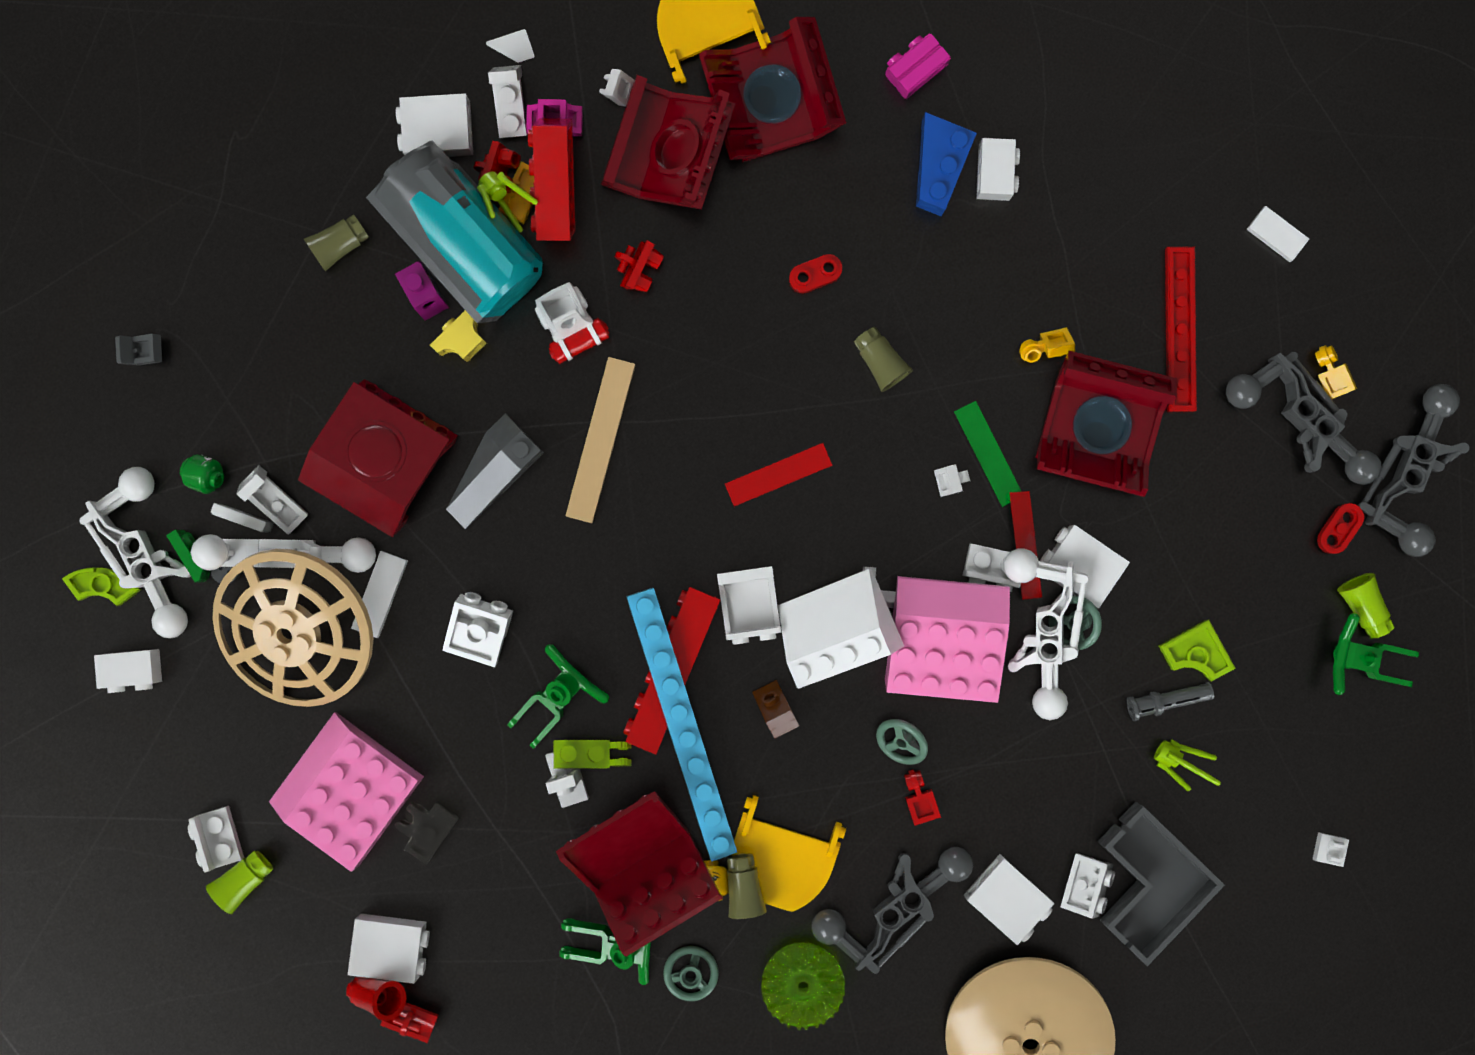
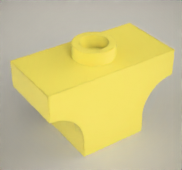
M465 310L457 319L451 318L442 327L443 332L430 346L441 356L447 353H457L468 362L487 343L478 333V324Z

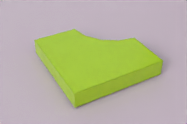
M1204 620L1159 645L1171 670L1184 667L1194 668L1202 672L1208 681L1212 682L1235 669L1209 620Z

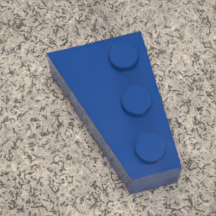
M925 112L921 124L916 207L942 216L977 133Z

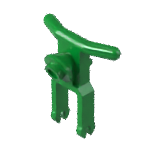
M1351 613L1339 636L1338 645L1333 651L1334 693L1342 695L1345 692V668L1365 671L1368 678L1412 687V681L1379 674V668L1384 650L1412 657H1418L1419 652L1381 643H1375L1370 647L1351 642L1350 640L1360 621L1359 614Z
M553 644L547 645L545 652L562 672L554 681L547 685L544 692H536L507 724V726L512 728L537 700L544 704L555 717L529 745L533 749L563 717V708L580 689L600 703L604 704L609 701V695L575 669Z
M570 918L563 920L561 928L565 931L601 936L602 952L564 946L559 951L561 958L602 964L607 959H611L618 968L623 970L629 969L633 963L638 964V981L641 985L648 984L651 942L625 957L621 953L615 937L607 925Z

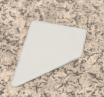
M525 29L486 42V45L517 63L534 58Z

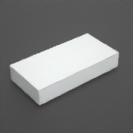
M1267 206L1261 209L1247 228L1250 233L1289 262L1295 259L1309 240L1308 237Z
M214 503L211 513L215 516L260 532H271L274 524L271 521L223 504Z

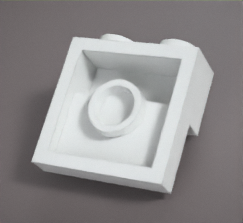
M467 592L465 595L460 594L454 603L442 651L495 667L499 660L504 638L509 629L513 610L507 609V604L501 601H492L491 603L482 601L481 596L473 592Z

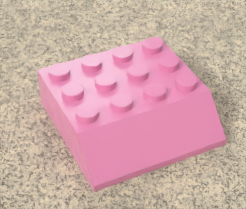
M898 576L892 618L904 647L888 655L885 674L886 692L998 703L1010 625V587Z
M334 712L269 803L285 824L352 872L362 863L424 776L337 712Z

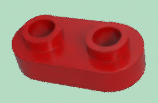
M826 254L797 265L790 272V286L798 293H808L831 284L839 279L842 273V263L836 256ZM828 263L832 264L834 270L826 272L823 266ZM804 273L808 276V281L800 282L798 276Z
M1352 503L1338 506L1318 534L1317 543L1319 548L1328 554L1343 552L1364 522L1362 509ZM1344 513H1348L1350 516L1348 522L1343 520ZM1330 535H1332L1335 540L1332 545H1330L1327 541Z

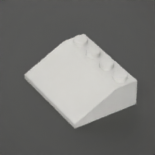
M871 568L778 605L786 661L798 689L886 657L904 647Z

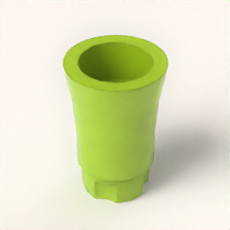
M1367 573L1352 578L1337 589L1353 613L1359 614V624L1361 628L1365 629L1370 639L1385 636L1394 629V624L1390 618L1391 614L1382 598L1374 573Z
M254 851L247 858L240 860L222 876L206 885V890L212 900L228 914H233L243 900L265 880L264 877L273 870V867L262 853Z

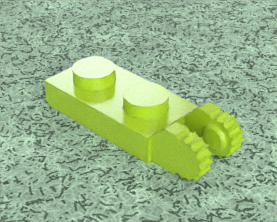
M554 740L553 769H609L610 766H631V759H610V749L628 750L631 748V744L627 742H610V740Z

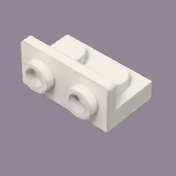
M969 544L963 576L969 577V583L985 584L986 581L993 582L998 586H1009L1010 592H1012L1013 587L1020 588L1021 583L1012 581L1004 570V560L1010 552Z
M229 806L199 814L189 819L188 833L190 838L195 841L197 847L196 860L198 865L203 868L204 873L244 858Z
M1079 853L1075 854L1060 907L1092 919L1099 917V914H1103L1108 901L1104 897L1106 889L1112 886L1115 877V871H1112L1113 863L1102 862Z

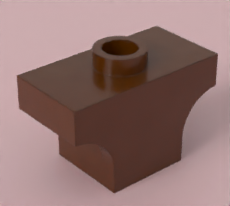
M777 680L752 692L774 739L799 727Z

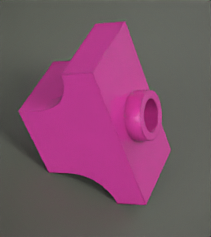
M538 99V104L527 105V135L528 130H531V127L539 118L572 119L573 136H582V106L571 105L566 100Z

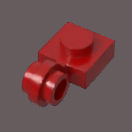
M909 770V774L904 775L908 790H915L916 794L905 798L914 826L941 818L932 789L923 792L920 790V787L925 786L920 770Z

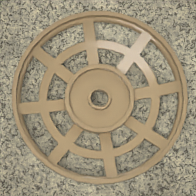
M292 549L260 551L236 564L225 575L217 589L213 603V625L219 647L236 674L262 695L277 702L293 706L310 707L324 705L347 694L361 680L367 670L373 650V631L368 610L350 581L322 559ZM281 561L294 563L295 567L291 580L272 578L260 581L254 565L263 562ZM307 568L327 579L340 591L344 598L329 605L320 594L302 584ZM244 571L250 587L239 597L233 609L221 602L228 584L236 575ZM271 588L288 589L286 600L270 603L264 590ZM299 594L310 599L321 611L312 615L305 607L297 604ZM253 595L262 610L255 619L242 613L246 602ZM350 607L359 628L360 650L343 647L342 629L336 615ZM220 614L232 620L233 638L239 650L234 654L226 642ZM325 621H328L330 625L333 645L321 642L319 625ZM240 625L253 630L256 644L248 648L244 646ZM282 628L290 631L292 639H287L283 636ZM316 652L331 656L327 666L320 673L308 661ZM263 654L274 663L273 674L263 669L253 658ZM341 658L358 661L350 679L337 691L325 681L336 669ZM246 661L255 672L273 682V690L256 681L243 669L240 663ZM299 666L308 678L302 680L285 679V668ZM315 685L325 697L317 699L293 698L284 695V686L303 688Z

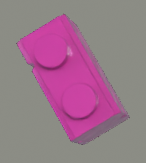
M930 33L924 38L921 35L916 37L908 45L910 50L903 55L897 53L887 62L889 67L885 75L904 99L909 98L950 62V55Z

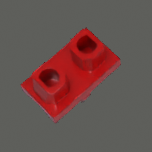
M492 141L489 154H485L484 161H476L473 168L480 172L478 181L484 174L493 171L497 174L503 172L513 182V179L507 176L508 168L516 169L519 167L521 156L515 151L506 148L500 142ZM506 185L507 193H511L512 189Z
M648 240L646 242L641 241L637 250L628 245L625 254L616 252L614 257L621 261L617 271L625 273L620 284L621 287L627 290L635 289L642 292L649 290L652 278L641 272L645 264L658 269L664 258L660 252L653 248L655 244Z
M405 1003L403 1011L397 1018L391 1021H382L380 1026L399 1032V1035H407L428 1043L438 1014Z

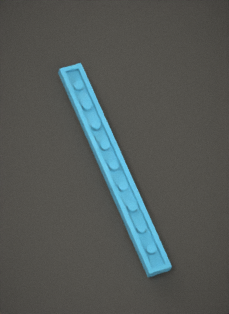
M652 587L628 595L626 598L709 858L712 862L738 853L655 590Z

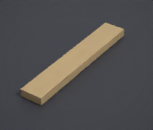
M608 357L566 517L593 524L635 369V364Z

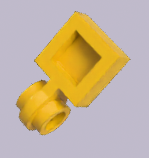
M1066 327L1040 333V341L1031 339L1024 341L1021 344L1019 353L1024 361L1033 363L1040 359L1042 352H1045L1048 358L1063 356L1068 351L1075 352V343Z
M1324 345L1319 347V351L1315 352L1317 361L1321 367L1326 366L1328 371L1319 374L1318 377L1331 399L1356 390L1357 387L1347 364L1345 363L1338 367L1334 366V362L1338 361V356L1333 346L1327 347Z

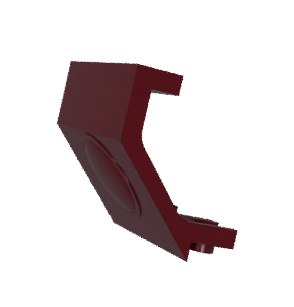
M637 75L601 185L639 199L702 209L736 103L728 101L730 93L720 89L714 97L675 93L646 83L647 78Z
M365 379L359 384L353 382L309 449L298 481L389 536L394 537L407 522L409 516L406 515V512L413 498L440 457L454 445L458 435L451 432L447 427L426 417L422 412L416 411L403 403L399 398L378 388L376 384Z

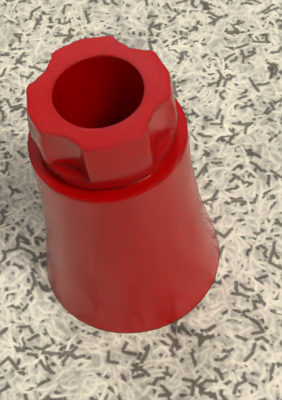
M355 977L346 989V996L349 997L351 1003L372 1013L381 1021H391L397 1018L405 1007L406 991L397 981Z

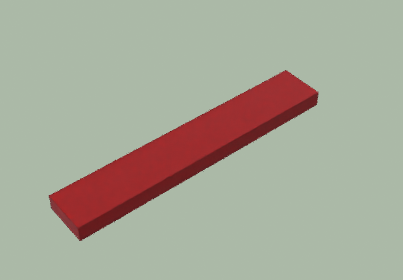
M1195 247L1165 248L1166 376L1177 378V397L1173 405H1167V412L1197 411Z

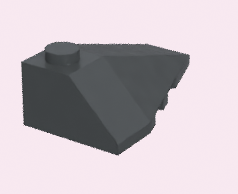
M506 413L485 433L446 508L464 529H467L544 454Z

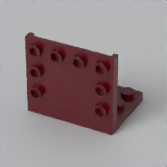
M655 791L642 796L638 802L628 808L617 811L613 817L601 824L594 825L588 832L568 841L562 848L556 851L559 860L595 893L619 949L625 957L723 898L690 832Z

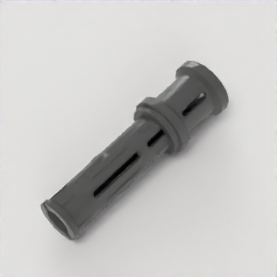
M1209 682L1162 694L1153 691L1144 697H1128L1127 708L1131 719L1138 721L1143 716L1152 714L1160 716L1164 713V710L1213 700L1214 691Z

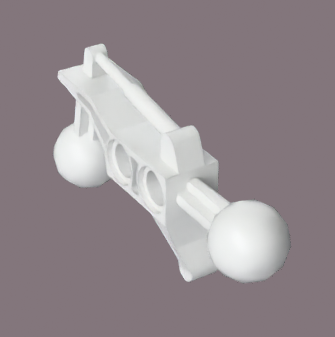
M131 467L121 474L116 489L98 502L87 501L85 503L89 512L82 516L79 522L85 525L100 547V552L119 578V585L122 588H145L155 609L151 619L153 629L163 638L171 639L178 637L184 632L188 624L187 613L182 607L170 602L160 580L173 575L186 578L191 577V575L182 563L169 557L167 551L159 550L155 552L145 531L135 530L127 532L116 527L107 516L128 500L136 502L147 499L154 490L155 482L152 474L142 467ZM94 521L98 531L116 544L129 575H126L108 546L104 545L90 524ZM133 539H137L140 545L136 553H132L129 548L130 542ZM165 560L171 567L161 566L160 562ZM146 563L151 567V574L148 578H144L141 574V568Z
M208 534L198 538L193 543L191 549L192 560L195 564L209 571L219 567H234L250 555L272 549H292L308 553L322 559L326 563H342L345 568L356 573L365 572L371 568L376 558L375 548L372 543L360 537L351 538L343 546H319L316 544V540L221 539L217 535ZM270 561L258 563L254 567L294 568L295 564Z
M1018 548L1011 551L1004 560L1005 573L1012 581L1027 583L1038 577L1064 583L1063 592L1051 605L1038 607L1036 612V635L1025 636L1021 649H1018L1016 655L1008 664V669L1011 672H1017L1025 665L1041 664L1042 687L1033 695L1032 705L1034 711L1041 718L1054 720L1063 716L1068 706L1067 696L1058 688V664L1075 659L1078 656V643L1083 618L1082 609L1086 583L1089 577L1087 574L1074 572L1073 562H1069L1068 567L1038 561L1037 556L1032 551ZM1074 582H1078L1081 584L1077 609L1074 613L1070 645H1064V613L1073 597ZM1053 616L1058 624L1054 627H1048L1043 623V617ZM1046 643H1052L1057 647L1058 651L1054 654H1048L1043 650L1042 646ZM1028 646L1035 647L1031 651L1026 653Z

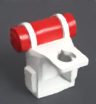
M570 282L549 291L535 300L537 317L544 329L550 330L554 340L549 344L550 355L559 364L572 360L574 356L595 345L602 344V341L609 338V328L606 323L599 318L593 320L588 315L586 299L577 286L574 287Z

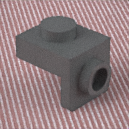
M146 334L134 337L121 335L115 337L116 361L118 364L139 366L162 362L160 334Z

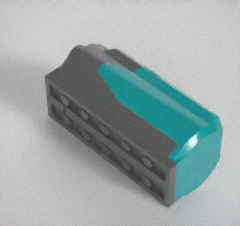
M429 141L390 165L380 183L366 198L477 324L497 321L537 283L542 274V258L492 201L491 204L495 218L492 219L490 217L482 195L477 190L478 185L434 141Z

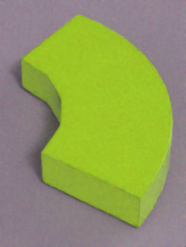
M108 568L80 569L62 578L78 601H82L90 596L99 595L108 598L116 606H121L142 590L141 588H122L119 585L120 580L113 569Z

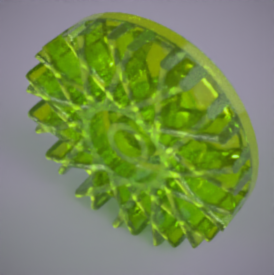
M804 942L787 945L778 950L769 959L764 968L761 980L763 1001L766 1003L767 1010L771 1012L772 1016L779 1019L781 1024L785 1023L789 1028L790 1025L797 1027V1030H801L802 1027L808 1030L811 1026L818 1028L819 1024H826V1020L830 1017L834 1018V1013L839 1011V1006L843 1003L845 980L842 969L836 958L823 947ZM806 982L808 987L801 989L798 988V984Z

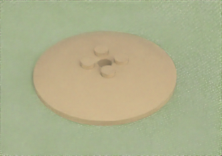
M1022 957L1008 959L988 966L975 974L956 995L947 1016L945 1031L948 1055H1114L1116 1039L1112 1016L1104 998L1096 987L1074 969L1059 962L1043 958ZM1027 1039H1035L1039 1044L1034 1049H1027L1023 1046V1043Z

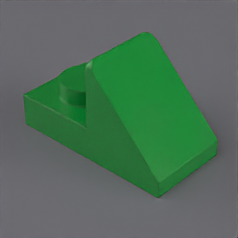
M177 529L167 534V538L194 582L200 583L209 580L211 570H204L198 567L192 560L191 549L196 541L192 534L185 530Z

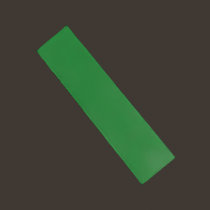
M974 401L954 411L1003 507L1011 503L1010 492L1022 491L977 402Z

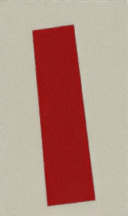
M821 443L725 483L733 505L737 506L832 466L824 444Z
M1030 491L1010 492L1016 549L1025 548L1037 556ZM1035 577L1032 581L1021 583L1022 600L1042 598L1040 578Z

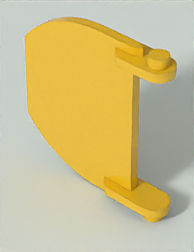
M660 0L657 13L658 34L670 68L675 67L676 71L672 72L675 83L679 81L682 84L687 82L680 61L697 55L704 50H709L751 31H755L762 50L766 49V45L771 43L768 33H761V30L765 28L754 0Z
M754 795L752 798L747 797L744 808H747L748 812H743L734 839L738 853L732 855L753 854L765 904L790 912L796 911L811 902L828 882L841 845L837 840L838 837L844 838L846 828L842 827V823L836 822L830 841H822L753 819L759 797Z

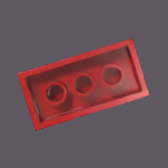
M539 118L533 124L531 130H528V146L533 147V156L529 159V175L534 176L533 187H530V195L538 200V204L535 205L534 215L531 216V231L536 232V241H570L575 232L572 119Z

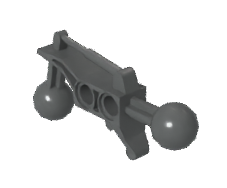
M1292 352L1287 356L1279 353L1268 359L1269 364L1252 376L1239 374L1228 382L1226 387L1228 402L1234 407L1248 409L1259 401L1262 388L1280 377L1285 384L1287 404L1281 414L1301 432L1296 440L1299 444H1302L1304 449L1303 453L1306 459L1304 468L1306 472L1312 473L1321 468L1322 454L1329 446L1345 461V473L1349 480L1365 485L1372 483L1378 478L1382 471L1380 459L1371 451L1357 450L1340 434L1345 428L1346 410L1338 408L1319 382L1314 380L1298 360L1296 352ZM1305 378L1331 413L1311 395ZM1299 404L1305 407V416L1299 412ZM1320 423L1326 427L1325 435L1319 431Z
M1440 383L1427 389L1423 395L1422 403L1427 414L1419 435L1394 438L1393 447L1381 466L1382 471L1373 482L1363 501L1358 504L1362 511L1367 514L1366 525L1377 524L1398 537L1400 548L1412 557L1427 555L1434 548L1436 541L1434 531L1428 525L1421 522L1407 524L1387 512L1386 509L1393 498L1405 492L1413 494L1423 492L1431 471H1443L1448 462H1452L1459 455L1469 451V445L1464 442L1452 446L1435 442L1443 419L1453 415L1460 404L1457 390L1447 384ZM1418 446H1422L1425 449L1424 459H1420L1416 454ZM1400 450H1404L1392 481L1375 495L1372 505L1368 504ZM1447 454L1442 461L1436 460L1437 456ZM1408 471L1415 475L1416 479L1413 485L1406 481Z
M951 847L945 850L939 858V867L919 883L914 881L911 874V859L909 855L905 852L901 853L898 857L899 863L894 872L893 881L888 883V888L892 895L872 909L877 919L874 939L866 948L846 932L845 919L835 910L826 909L815 915L811 924L813 936L822 944H836L854 960L855 968L858 971L866 966L874 974L879 973L880 967L900 947L902 948L927 921L933 920V910L927 897L948 881L961 882L970 876L973 870V859L970 853L960 847ZM903 875V886L900 888L897 883L900 876ZM915 892L919 895L916 903H905L907 894ZM889 909L897 912L896 918L892 921H885L882 917L883 913ZM919 913L921 916L900 936L896 944L875 963L873 960L884 952L893 932Z

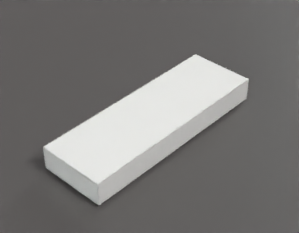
M384 551L379 553L362 598L368 610L372 623L373 637L379 638L408 562L406 559ZM355 618L351 629L359 631Z

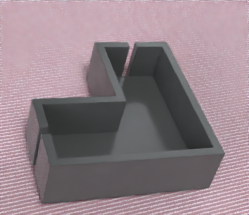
M1135 802L1119 818L1122 824L1120 826L1114 824L1097 841L1137 879L1100 921L1148 966L1225 884L1144 806Z

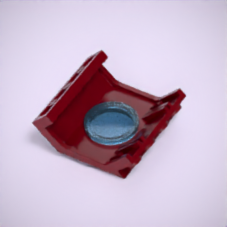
M815 17L793 18L789 21L790 28L769 37L771 43L767 44V48L764 50L761 49L759 41L735 49L704 50L699 54L711 97H714L720 89L730 93L728 101L736 103L724 138L730 160L742 159V162H746L819 139L846 124Z
M1068 351L1055 382L1035 457L1038 459L1037 469L1145 497L1148 491L1151 455L1163 413L1167 405H1173L1177 397V378Z

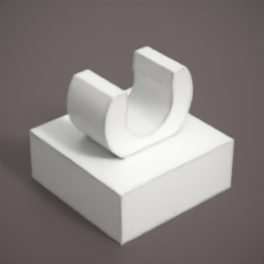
M612 69L610 74L604 75V79L608 81L606 89H600L599 92L617 105L626 106L634 79L622 70Z
M956 464L934 470L941 497L962 492L961 483L970 481L968 470L958 472Z
M1318 832L1313 860L1344 867L1349 840Z

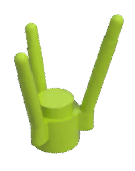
M491 171L484 174L479 180L477 190L482 195L490 217L492 219L495 218L490 200L497 201L512 224L521 233L523 228L503 199L507 194L506 185L534 205L538 204V200L510 181L503 172L497 174Z
M1173 739L1170 742L1164 740L1157 748L1154 759L1158 761L1156 766L1165 770L1186 791H1190L1191 787L1171 766L1176 768L1180 764L1217 786L1221 784L1218 779L1182 759L1184 754L1180 750L1211 760H1216V755L1179 744Z

